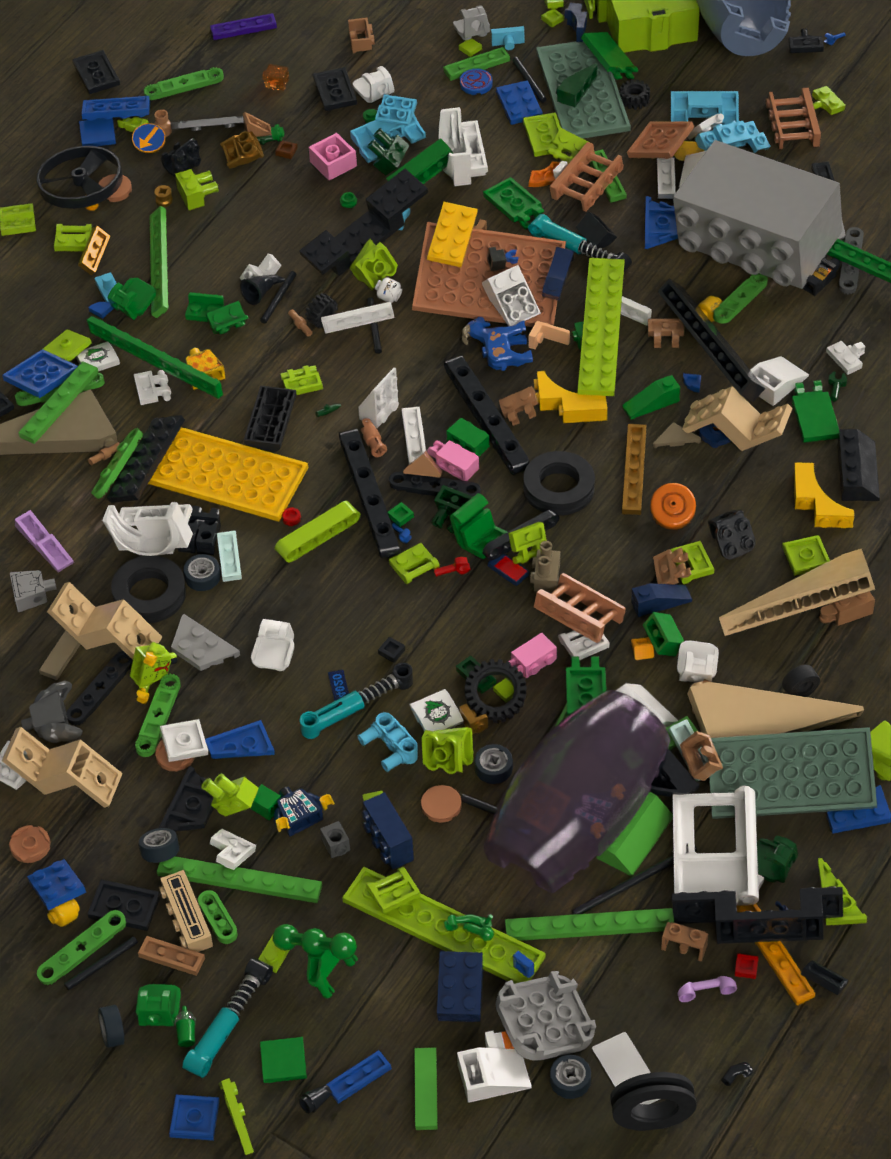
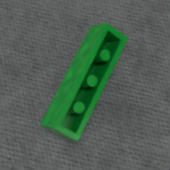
M440 138L386 179L389 181L403 169H407L424 184L447 167L449 153L453 154V152Z

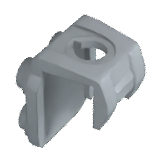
M482 5L468 10H459L464 19L453 22L455 30L463 40H469L472 36L476 35L484 37L490 32V24Z

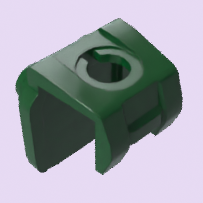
M775 836L773 841L761 838L757 841L758 875L764 877L769 882L779 881L784 883L793 863H795L798 857L797 845L781 836Z

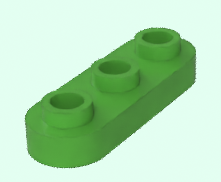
M211 890L202 892L198 897L199 908L217 939L223 944L234 942L238 936L237 927L219 896Z

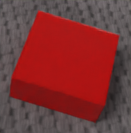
M737 954L735 976L756 979L758 956Z

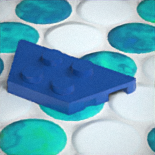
M646 196L645 249L678 239L674 206H670L662 201L656 203L651 201V197Z

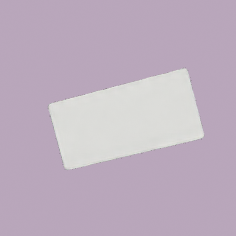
M626 1032L592 1047L615 1087L632 1077L651 1073ZM660 1099L648 1100L640 1104H651Z

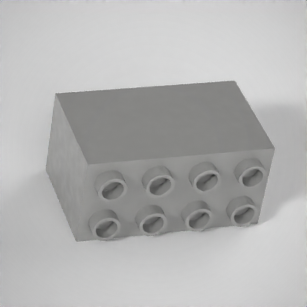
M717 140L713 141L673 196L678 241L683 249L688 252L699 251L710 255L715 261L722 264L727 262L735 264L752 275L759 273L768 276L782 286L792 285L803 289L809 275L812 276L823 257H825L842 232L839 182Z

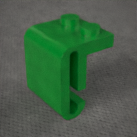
M477 493L452 513L450 520L458 545L462 549L484 559L485 556L482 553L484 547L489 542L507 533V531L495 526L490 509L486 508L483 510V507L488 504L487 499L482 494Z

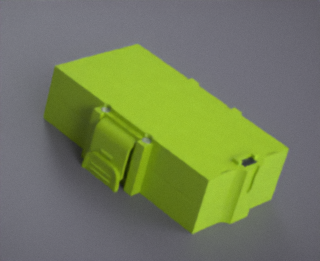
M584 0L590 19L593 18L596 3L598 22H607L613 40L624 53L637 50L653 52L668 49L669 46L674 44L698 41L699 6L696 0Z

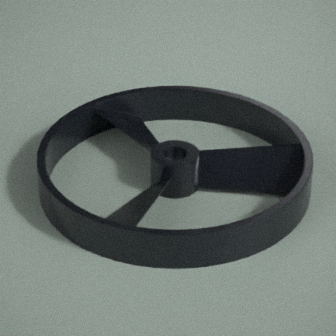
M78 146L58 152L48 158L41 165L37 173V184L42 198L54 206L69 209L88 207L106 200L118 190L123 180V172L118 157L113 152L97 146ZM86 157L79 168L72 170V177L44 179L47 173L57 165L71 159ZM108 160L117 166L118 171L115 178L106 187H102L88 176L104 161ZM63 179H73L74 185L81 186L87 195L81 197H60L43 189L42 184Z

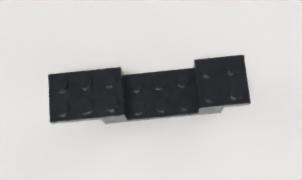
M403 169L366 198L368 212L335 237L325 230L300 249V255L322 275L331 269L340 276L350 268L369 239L377 245L403 227L405 224L402 213L426 195L428 188L407 169Z
M843 887L800 888V910H766L761 912H737L736 891L673 893L674 923L716 922L717 944L823 940V918L843 917Z

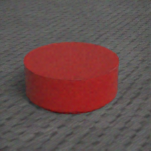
M287 508L282 513V521L287 526H295L301 521V513L297 508Z

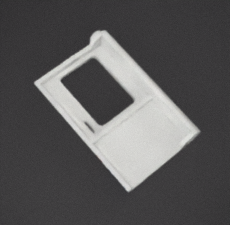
M741 786L734 793L673 794L674 893L736 891L737 906L756 904L759 901L755 791L749 786ZM696 806H734L736 851L733 853H696L694 844V808Z

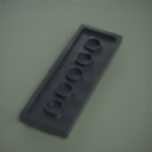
M182 415L154 418L151 421L149 428L144 433L139 445L135 448L133 455L127 461V465L119 475L117 482L111 488V492L107 497L111 503L139 500L183 425L185 419Z

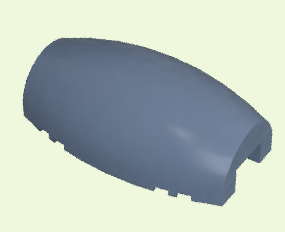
M696 0L699 11L715 37L734 54L741 56L764 54L775 48L788 32L790 24L788 19L791 16V12H789L791 7L790 0Z

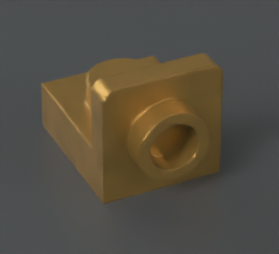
M467 704L459 706L460 714L464 720L463 724L465 727L472 728V735L488 728V717L486 714L477 717L473 709L470 710Z

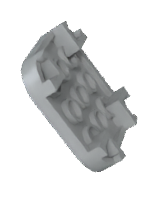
M551 971L548 977L516 984L510 980L499 991L495 1004L498 1015L514 1049L522 1057L533 1061L544 1060L582 1051L592 1042L596 1023L595 1020H590L576 991L578 984L574 978L569 980L565 976L558 975L559 971Z

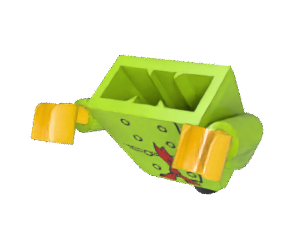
M152 642L148 646L135 648L130 677L139 686L137 701L143 704L148 702L150 685L166 676L169 666L177 663V655L174 652L169 653L161 644Z

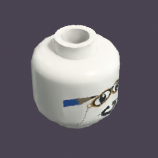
M389 277L384 278L382 281L379 280L375 287L377 297L385 302H397L402 294L400 283Z

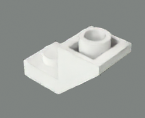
M267 254L259 267L249 264L239 278L243 280L255 276L275 275L281 264L273 255Z

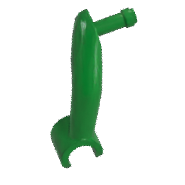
M474 914L456 917L455 915H449L448 920L444 924L447 931L456 930L459 923H473L479 927H491L493 915L490 914L487 918Z

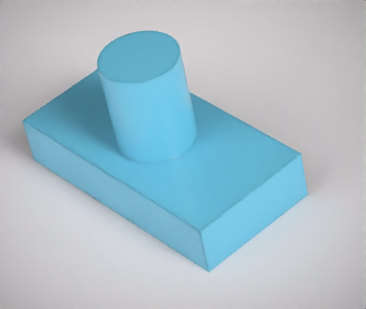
M524 26L491 29L492 46L505 45L506 50H512L515 47L514 44L525 43Z
M111 272L95 277V283L105 302H109L107 297L111 289L117 284Z

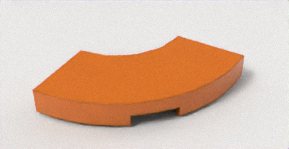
M552 161L545 169L532 171L529 187H543L552 184L555 181L553 170L561 162Z

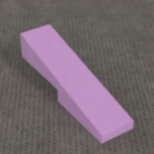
M31 510L15 519V527L57 572L74 563L53 534L48 533Z

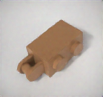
M868 591L830 603L821 608L819 619L822 623L835 621L839 626L873 614L875 599L871 592Z

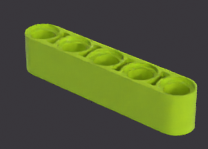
M343 501L280 539L275 545V550L286 562H293L355 524L361 514L349 501Z

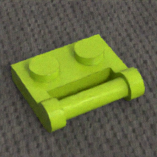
M57 224L54 250L84 251L92 232V224H86V226H63V224ZM63 233H85V234H63Z
M701 541L671 549L674 552L676 549L682 548L683 554L688 553V563L692 570L689 577L680 578L683 584H687L693 579L714 574V567Z
M422 543L389 559L391 567L406 584L412 582V579L440 567L438 560L429 553Z
M405 867L397 869V872L374 883L371 881L366 884L368 892L373 896L383 914L420 897V891ZM400 879L402 880V881H400V882H398V883H396V884H394V885H391V886H389V887H387V888H385V889H383V890H381V891H378L379 889H381V888H383V887H385V886H387V885H389V884H391V883H394V882H396V881H398V880H400Z

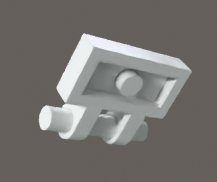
M720 113L708 118L690 132L687 136L688 139L691 140L694 137L696 138L699 133L712 130L714 126L722 123L724 115Z
M159 370L157 372L158 375L154 376L152 371L134 374L141 405L159 402L158 396H162L165 401L171 399V389L167 384L168 377L163 370Z

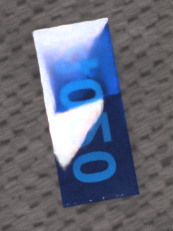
M344 670L328 672L334 700L336 701L349 694Z

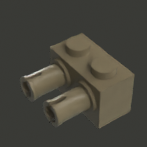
M549 541L541 542L540 550H537V557H533L532 568H535V572H531L530 583H534V591L538 592L542 589L552 593L558 587L560 551H552V543Z

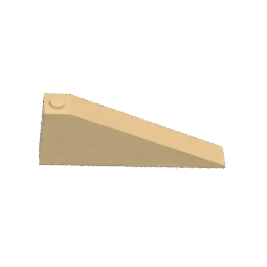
M862 548L842 554L719 617L724 635L727 636L875 590Z
M696 682L691 685L687 693L701 733L710 735V738L807 732L859 717L864 711L863 706L714 682Z

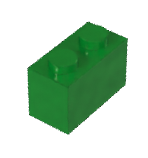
M460 418L447 430V442L450 440L455 444H459L462 448L475 453L478 457L489 448V435L487 432L475 427L469 421Z
M653 612L643 624L657 654L674 657L678 654L681 643L685 641L670 614Z

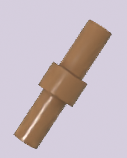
M290 310L288 314L294 320L296 327L301 329L307 337L311 336L312 331L306 325L307 322L304 318L299 316L295 310Z
M118 442L109 448L101 449L98 454L88 459L89 464L93 465L101 460L110 458L111 454L117 452V447L120 443Z

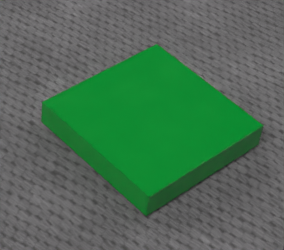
M303 1037L260 1042L264 1083L307 1079Z

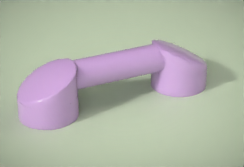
M720 976L716 979L694 983L688 982L679 989L677 994L679 1001L689 1002L696 997L694 991L719 987L722 994L728 995L737 990V985L732 978Z

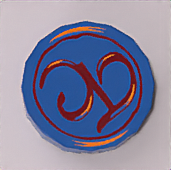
M470 69L460 77L461 89L467 94H485L492 88L493 78L486 70Z

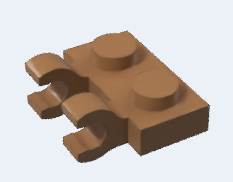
M648 319V336H654V348H661V336H672V348H679V336H684V324L680 319Z
M532 386L499 400L503 416L505 418L508 417L513 426L520 423L517 413L523 410L528 414L529 419L536 417L534 406L538 404V400Z
M678 548L674 552L668 549L653 557L658 584L675 585L679 583L678 578H686L691 575L690 568L686 569L685 563H683L689 560L688 553L683 554L682 548Z

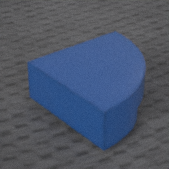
M98 302L88 307L89 312L102 319L114 309L109 302Z
M683 373L685 386L691 391L699 393L701 375Z

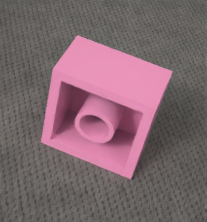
M338 133L309 147L310 162L329 181L357 167L356 151Z

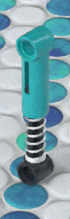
M539 214L528 226L529 232L534 237L566 241L565 248L577 254H586L592 258L625 259L624 272L632 264L631 258L626 253L619 252L618 254L607 253V250L602 251V248L598 249L596 245L588 244L586 238L553 223L545 214Z
M398 663L394 666L393 672L386 679L382 678L381 682L376 681L375 685H370L369 688H364L363 691L357 692L355 690L315 712L308 711L303 713L300 717L302 736L307 739L316 738L321 730L363 709L365 702L369 703V700H375L377 696L381 697L382 693L387 694L388 690L392 691L396 688L401 690L409 689L413 685L411 665L408 663Z
M252 958L248 962L244 972L243 984L239 985V990L235 991V996H232L231 1002L227 1003L228 1007L221 1008L196 1047L187 1053L183 1061V1069L201 1078L207 1075L211 1068L212 1060L238 1023L240 1010L244 1009V1004H247V1000L251 998L255 988L268 983L273 973V966L256 958Z

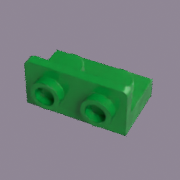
M189 292V304L185 317L186 320L208 322L206 313L224 307V297L222 295Z
M239 301L206 313L213 334L219 332L220 335L230 331L229 328L231 327L239 328L244 326L245 322L249 319L244 314Z

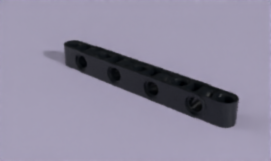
M459 355L445 360L444 368L482 430L489 435V441L510 473L515 475L525 471L530 463L526 453L463 356Z
M358 429L339 432L340 443L380 558L400 554L398 541Z

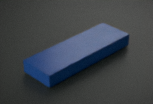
M378 1050L326 1085L331 1089L332 1097L339 1104L391 1070V1064Z

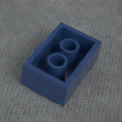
M384 792L363 801V811H361L364 822H362L363 828L367 834H371L374 847L380 849V855L384 864H388L391 870H394L414 861L412 837L386 793Z
M440 951L437 1001L438 1021L481 1022L482 952Z

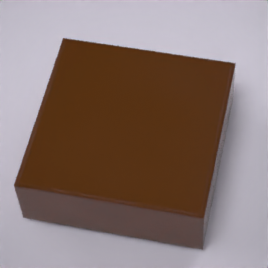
M282 140L275 151L276 156L292 159L298 146L295 143Z

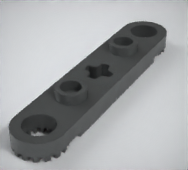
M243 116L171 122V130L191 128V131H199L201 127L225 125V128L235 127V124L244 123Z
M857 227L849 228L846 231L845 242L862 249L863 231ZM851 234H858V237H852ZM843 261L839 290L849 295L855 293L857 289L859 269ZM849 283L852 287H845L844 285Z

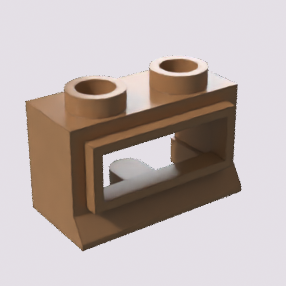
M368 18L348 20L353 54L357 51L372 50V45L375 44L374 35H371L373 34L372 24H368ZM365 33V38L358 39L357 34Z
M696 731L680 744L682 756L686 760L689 773L693 778L705 781L716 771L723 769L710 735ZM700 747H702V748L700 749V752H701L704 756H707V758H708V760H709V761L705 764V766H704V764H703V762H702V759H701V757H700V754H699V752H698V749H699Z
M667 922L662 936L661 950L666 951L670 940L680 943L679 952L681 954H686L689 946L700 949L698 961H702L708 945V933L674 922Z

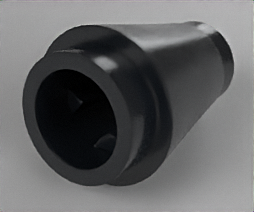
M324 1084L302 1094L299 1104L306 1113H314L332 1095V1091Z

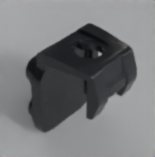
M192 138L181 147L180 143L177 142L173 150L162 154L161 162L163 167L173 177H175L176 173L193 169L200 165V146L197 140Z
M730 510L708 520L713 539L716 538L720 553L724 558L729 560L735 559L750 552L755 547L756 542L750 521L744 517L742 510Z

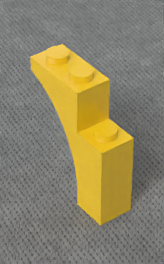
M537 371V379H534V390H538L536 397L540 411L559 410V416L563 417V423L607 420L606 396L580 395L565 390L555 384L546 375L545 371Z
M795 463V509L814 510L815 527L853 528L854 510L834 502L822 491L815 477L814 463Z

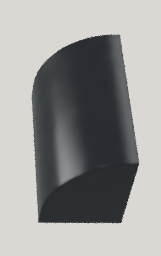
M588 212L576 226L578 231L592 243V246L596 245L598 249L607 247L617 238L611 229L597 215Z

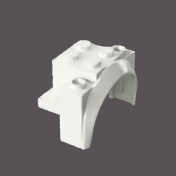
M460 107L442 109L439 120V139L441 138L453 152V154L449 153L447 167L443 171L453 179L454 186L471 184V177L484 176L488 172L478 121L461 122Z
M171 502L170 505L122 507L119 514L114 505H108L102 520L119 550H129L138 555L157 556L173 554L175 548H188L193 535L188 525L193 510L190 504L178 505L177 502Z

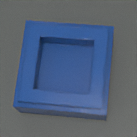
M517 951L513 955V967L527 978H530L534 974V962L520 951Z

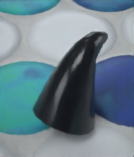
M278 275L250 277L241 281L240 290L247 303L257 305L273 285L282 283L285 279Z

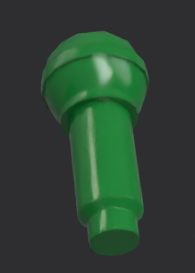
M465 923L463 926L468 932L479 935L484 941H490L494 936V931L491 927H479L471 923Z

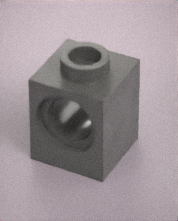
M339 821L320 829L321 840L331 858L342 856L350 851L349 838Z

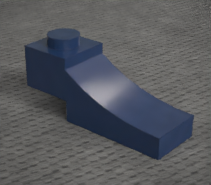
M569 3L568 9H565L567 25H571L575 30L576 42H583L581 37L587 27V12H582L583 4Z
M556 247L542 290L543 297L560 300L574 251Z

